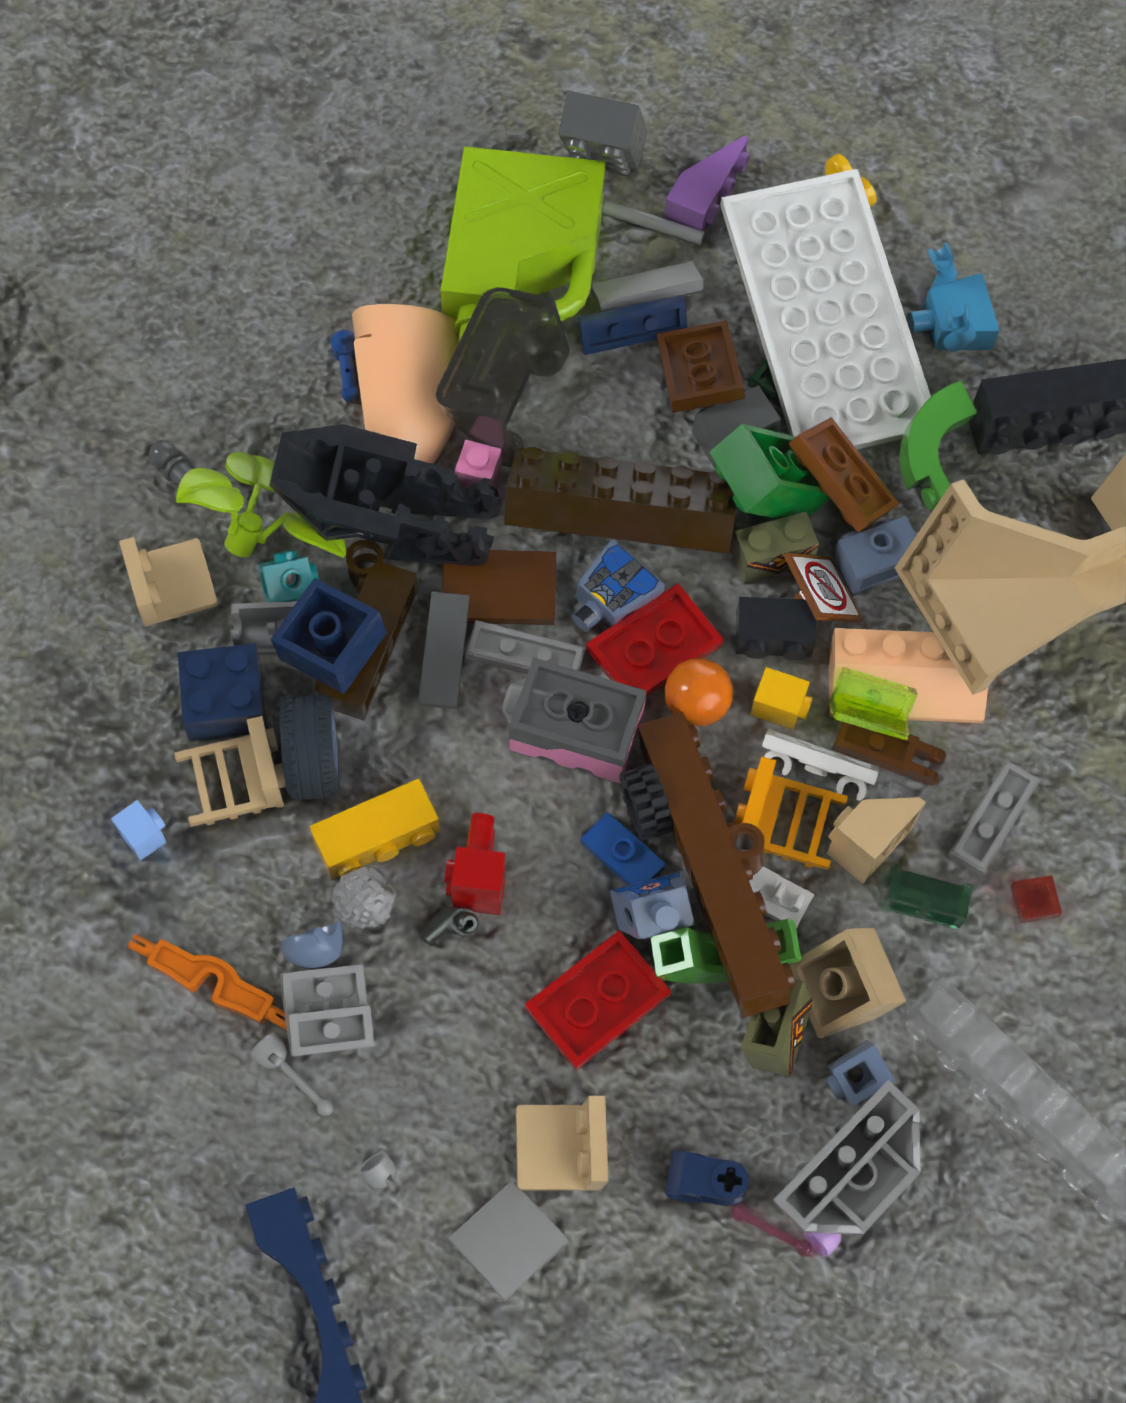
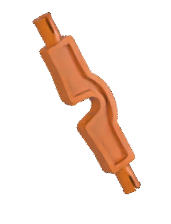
M137 933L133 935L132 939L134 942L130 940L128 949L147 957V963L152 969L169 977L189 992H196L208 977L216 976L218 982L211 996V1000L216 1006L242 1015L259 1025L264 1024L265 1020H268L287 1031L284 1010L275 1006L273 996L242 981L235 969L224 960L211 955L194 956L163 939H160L155 944Z

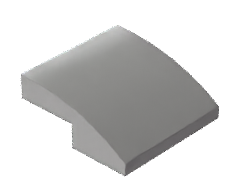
M363 964L280 973L283 1008L291 1056L374 1047L370 1005H367Z
M512 1181L448 1238L474 1270L481 1274L504 1302L569 1242L551 1220L523 1191L518 1190L517 1185Z

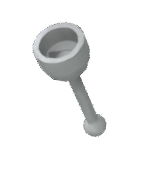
M275 1032L265 1036L254 1047L250 1056L264 1068L280 1067L317 1105V1111L320 1115H330L333 1112L332 1102L327 1099L323 1100L285 1062L287 1051L282 1039Z

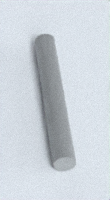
M605 200L602 208V214L698 245L702 244L705 236L704 231L609 200Z

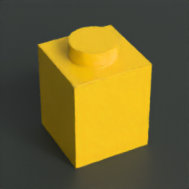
M766 667L755 695L750 715L794 730L798 717L802 719L807 717L813 697L806 695L810 682Z

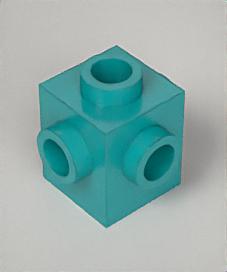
M296 550L273 554V561L258 564L266 602L298 601L314 578L318 579L315 563H309L308 557L302 554L297 555ZM293 573V580L290 583H286L288 575Z

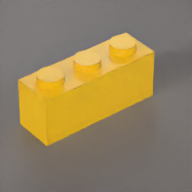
M419 778L309 826L313 841L331 880L339 876L341 878V875L358 870L373 861H388L398 855L400 849L412 844L414 846L424 845L433 840L435 834L440 832L439 818Z

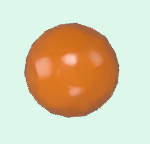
M706 658L689 659L677 665L668 676L665 685V700L669 711L672 714L683 712L687 724H694L695 727L709 726L721 720L729 710L733 699V685L729 674L718 663Z

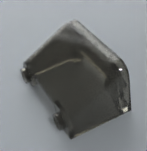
M500 287L485 292L479 299L436 390V399L440 409L473 442L501 449L502 466L512 468L516 447L525 448L519 434L507 430L506 427L530 375L541 377L555 375L562 369L570 353L555 299Z

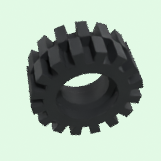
M652 764L621 772L619 779L621 791L624 795L622 797L627 807V814L630 816V823L639 841L671 833L673 830L670 817L671 812L667 805L668 800L663 791L662 782L660 783V777Z

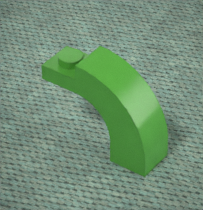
M961 380L939 390L923 404L907 426L900 446V470L905 487L908 491L921 485L923 502L930 510H934L950 486L939 462L938 448L940 440L946 433L968 424L977 414Z
M787 918L766 924L767 928L773 926L777 932L781 950L777 951L781 963L788 962V964L802 961L795 921ZM684 927L650 937L657 977L671 982L690 984L728 981L711 934Z

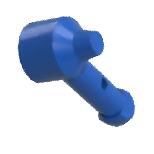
M341 330L336 332L331 338V347L334 357L340 361L343 388L341 391L342 398L346 402L352 403L359 398L360 393L357 388L354 365L355 337L353 332Z

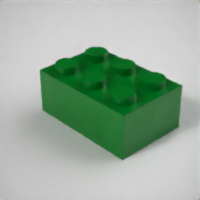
M741 424L709 452L716 463L714 466L715 471L722 480L729 484L734 492L733 500L740 510L745 513L778 519L806 512L809 517L831 499L821 491L818 481L808 468L797 460L794 450L788 444L795 436Z

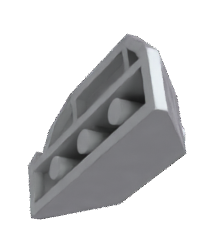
M887 1080L773 1199V1202L803 1232L863 1235L921 1173L920 1109Z

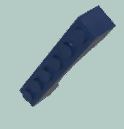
M295 1187L245 1204L257 1246L264 1254L280 1263L298 1281L306 1293L316 1316L321 1339L322 1370L314 1403H363L360 1391L367 1389V1385L360 1364L351 1365L346 1348L354 1346L346 1320L338 1323L333 1306L341 1302L333 1278L325 1281L320 1264L328 1262L321 1238L312 1239L308 1227L309 1222L315 1221L308 1197L300 1198Z

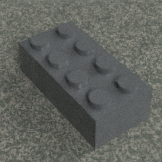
M568 90L558 135L570 157L606 161L605 166L610 168L609 172L616 175L629 176L630 171L639 173L648 133L639 105Z

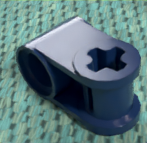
M673 1151L671 1153L665 1195L669 1198L685 1202H703L725 1207L735 1206L745 1198L749 1176L746 1169L735 1161L706 1157L687 1151ZM726 1175L734 1177V1184L736 1186H734L732 1192L724 1191V1184L721 1183L724 1182Z

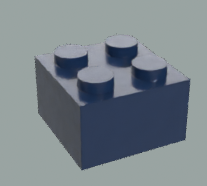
M314 578L270 640L281 661L345 694L387 632L379 611Z
M256 643L178 652L182 721L189 741L250 734L247 719L260 716L263 717L265 728L267 729L261 661Z

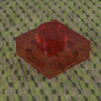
M1052 875L1013 881L1010 887L1020 924L1059 918L1062 914Z

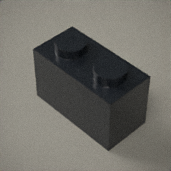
M739 597L736 610V654H744L752 659H761L766 656H783L787 660H802L805 657H812L816 644V619L806 600Z

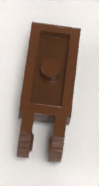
M849 711L845 713L832 747L834 751L879 766L882 769L904 777L907 775L916 782L931 786L937 784L939 774L930 768L912 762L914 754L921 760L939 765L944 763L947 756L945 751L920 741V738Z

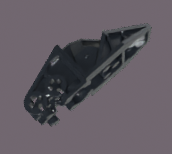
M345 424L283 432L269 486L326 541L359 537L384 543V559L397 561L447 563L467 566H479L486 563L489 550L494 541V536L487 534L488 528L474 525V528L470 527L468 533H453L451 529L447 528L448 521H445L443 516L478 519L490 518L496 514L501 502L498 490L490 485L491 479L483 478L482 482L479 481L478 483L463 487L457 479V475H454V469L414 459L417 443ZM380 507L392 509L391 513L395 515L379 512ZM411 514L435 515V518L430 520Z

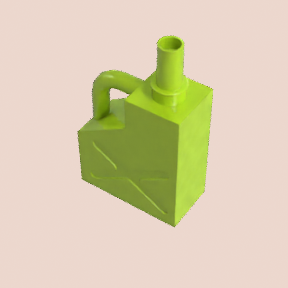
M464 146L441 285L442 313L457 320L454 328L459 334L454 375L458 380L467 383H476L482 380L489 340L495 336L514 338L516 320L535 323L561 322L573 317L585 305L591 289L592 274L595 271L603 208L606 161ZM570 283L567 293L558 300L549 302L526 300Z

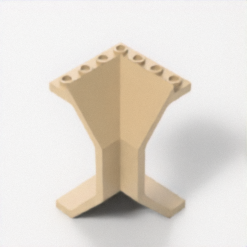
M1126 454L1091 497V500L1112 531L1088 540H1079L990 512L981 506L963 479L950 484L895 566V570L972 695L986 690L995 677L1003 670L1084 619L1126 603Z

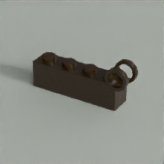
M370 540L356 541L348 548L346 552L348 575L351 583L357 587V592L359 593L357 600L379 611L387 633L345 694L316 680L315 691L318 694L327 695L332 699L334 711L363 721L369 711L418 591L417 573L384 563L382 548L379 544ZM362 548H369L377 553V555L363 553L352 559L354 553ZM366 561L375 563L370 568L357 567L360 563Z

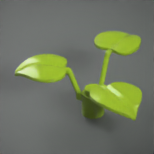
M233 452L228 455L225 462L228 473L242 483L254 485L246 512H242L241 515H238V512L243 507L244 498L238 488L232 487L231 481L224 474L208 468H194L188 471L180 481L176 493V503H192L215 511L231 513L230 526L227 530L228 535L224 545L229 552L236 556L250 557L257 543L265 544L267 537L282 524L291 535L306 543L338 555L343 559L346 555L344 539L326 541L296 512L294 514L285 512L263 531L262 519L253 511L261 488L275 492L269 486L275 463L270 459L246 452Z

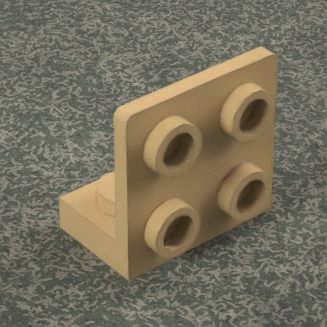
M134 537L119 541L137 608L144 626L218 605L199 539L188 540L149 552L146 549L139 550Z
M588 1096L583 1105L517 1106L515 1120L518 1190L594 1191L601 1190L608 1182L605 1096Z

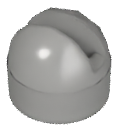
M381 1151L366 1160L359 1168L358 1173L371 1188L384 1189L387 1187L386 1178L391 1182L394 1181L396 1168L385 1151Z

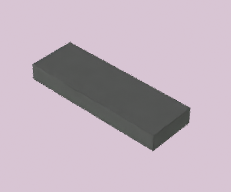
M431 592L418 698L419 706L457 709L470 595Z

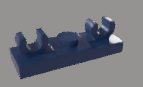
M682 295L578 317L582 352L584 355L652 341L657 339L656 334L687 328L684 298Z

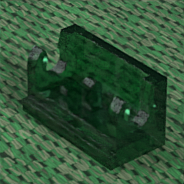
M894 863V866L892 865L881 909L959 930L967 919L973 884L966 882L962 885L953 884L902 870V865Z

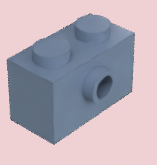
M907 516L893 520V518L884 519L871 529L863 532L854 530L843 535L838 540L833 558L852 595L900 577L895 570V566L916 537Z

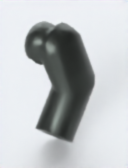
M445 907L419 929L417 933L426 944L432 946L445 933L458 935L472 934L477 930L479 920L471 910Z

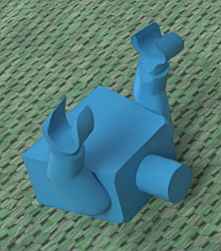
M947 242L938 251H934L933 248L928 249L927 254L932 264H935L937 274L931 289L928 290L924 310L912 311L908 314V324L911 333L929 331L933 346L937 350H949L951 352H958L960 350H992L999 333V327L983 273L956 280L958 271L953 262L954 256Z

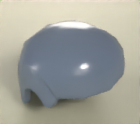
M337 921L333 925L316 927L315 929L305 931L303 934L287 936L281 943L282 954L287 961L303 969H318L329 966L340 957L344 949L343 923Z

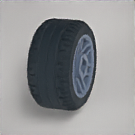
M324 694L287 697L280 707L281 750L287 793L295 800L333 797L339 791V763L332 699Z

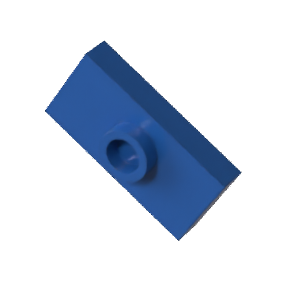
M608 812L580 839V843L627 886L654 879L666 865L664 861Z

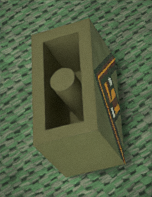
M802 512L735 531L731 553L744 584L790 571L784 555L787 552L816 555L819 542L807 513Z
M794 979L795 987H792L790 990V1004L750 1017L741 1050L752 1068L791 1076L813 1004V1000L802 980Z

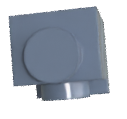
M868 1040L826 1066L831 1075L825 1078V1081L837 1100L844 1097L851 1106L876 1093L887 1080L891 1083L895 1082L876 1046ZM858 1066L861 1070L860 1077L856 1080H849L847 1076L848 1070Z

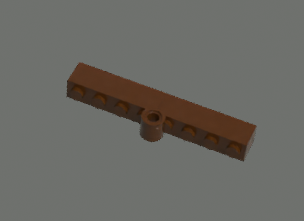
M683 712L639 724V746L646 764H652L660 777V783L662 782L663 791L667 796V805L671 812L673 836L742 1018L790 1004V990L792 987H795L792 970L788 962L782 964L777 951L781 950L777 932L773 926L767 928L763 915L767 914L764 899L760 891L753 892L749 882L753 880V875L757 874L764 864L765 840L763 833L758 827L749 823L734 825L731 822L726 824L723 813L726 812L724 798L720 789L713 791L710 780L713 779V773L709 760L706 756L700 758L697 747H700V740L694 724H687Z

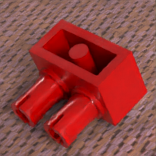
M473 813L471 815L467 846H457L455 860L447 859L444 883H446V896H452L453 908H464L476 913L501 916L506 882L505 852L493 851L495 818L490 814Z

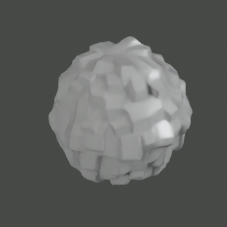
M364 866L346 875H341L340 881L333 888L331 900L334 904L333 914L335 917H339L341 921H345L351 928H375L379 924H384L390 918V911L395 905L394 901L397 894L390 884L386 885L381 873L373 867L367 868Z

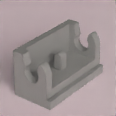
M297 601L231 604V616L234 624V630H231L234 646L256 643L259 655H277L270 639Z

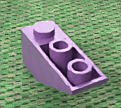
M743 136L682 172L666 198L664 219L701 231H705L708 224L714 225L721 210L719 204L722 197L731 196L736 183L735 176L738 172L743 174L750 159V154L746 152L748 137Z

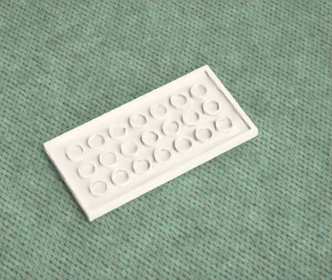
M858 169L722 197L720 206L789 434L796 437L832 417L856 449L901 440L910 421L931 395Z

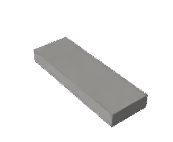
M693 261L591 284L592 296L600 312L643 302L666 299L704 289L703 278Z
M475 620L466 648L465 659L528 674L534 657L580 671L586 647Z
M1006 759L947 857L982 877L1041 779Z

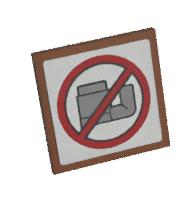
M788 552L784 555L801 589L794 598L806 600L816 620L857 623L863 620L831 557Z

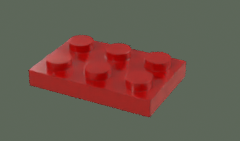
M678 583L587 642L586 650L610 680L647 691L646 696L666 684L668 676L677 665L689 659L707 657L723 646L724 639Z
M618 930L525 1003L524 1009L575 1071H577L671 995V990L661 978L656 976L655 971L621 931Z

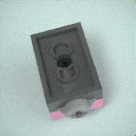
M533 657L527 677L509 686L503 702L502 711L510 724L509 750L534 758L543 756L553 759L558 765L571 769L576 767L586 769L597 777L620 783V773L626 770L638 733V725L641 724L647 691Z

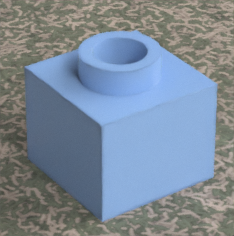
M138 800L111 818L118 833L140 861L166 843L161 829L166 826L163 820L152 807L145 810Z

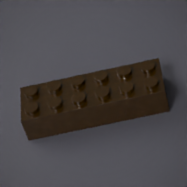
M516 447L507 484L504 525L729 554L736 504L733 500L734 492L729 484L719 477L716 471H697L685 466H658L647 461L637 463L619 461L607 456L600 458L580 456L575 452L556 453L543 451L537 447Z

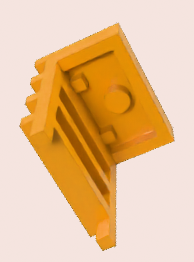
M761 756L758 769L749 768L743 790L751 792L747 805L739 803L734 825L749 823L758 827L764 835V855L770 853L781 856V859L785 861L791 859L805 863L804 866L809 868L816 866L828 870L831 860L816 856L830 802L845 806L848 796L773 775L776 760ZM784 789L798 792L799 797L786 844L783 847L770 843ZM807 795L822 799L808 854L793 850Z

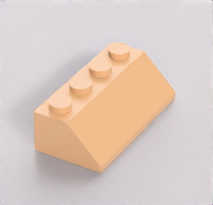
M834 629L829 644V717L844 718L846 711L868 719L962 723L984 722L988 687L986 690L972 695L934 632Z

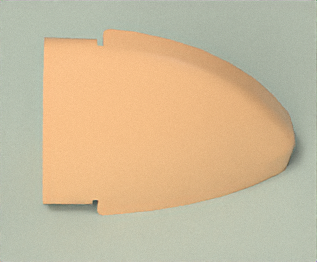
M375 304L361 306L352 313L365 430L417 443L414 459L434 464L450 438L457 422L462 402L464 382L458 380L454 375L459 334L454 328L457 320L441 312L412 305Z

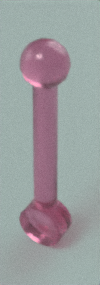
M737 1204L732 1208L731 1215L736 1222L746 1221L796 1248L800 1256L805 1257L812 1253L813 1247L808 1240L799 1241L749 1214L747 1207L742 1204Z

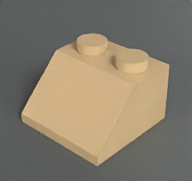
M920 797L862 800L854 810L849 806L846 807L833 823L835 828L828 836L832 842L827 855L864 884L913 829L926 802Z
M874 927L846 929L801 956L802 961L789 964L794 979L804 982L813 1000L809 1018L818 1039L876 1019L906 1002Z

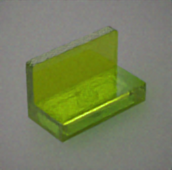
M843 667L830 698V705L833 717L836 720L908 740L910 730L907 720L918 694L915 688Z

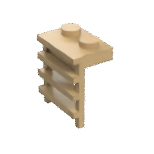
M262 716L247 719L250 735L174 753L176 762L192 759L203 813L188 817L190 827L205 823L207 826L215 824L214 821L225 818L233 820L237 819L238 815L250 812L258 814L261 813L262 809L275 806L277 809L284 807L280 788L286 787L282 763L274 764L272 752L279 751L274 728L266 729ZM238 748L250 802L235 806L223 751ZM215 754L227 806V808L212 811L201 762L202 756Z

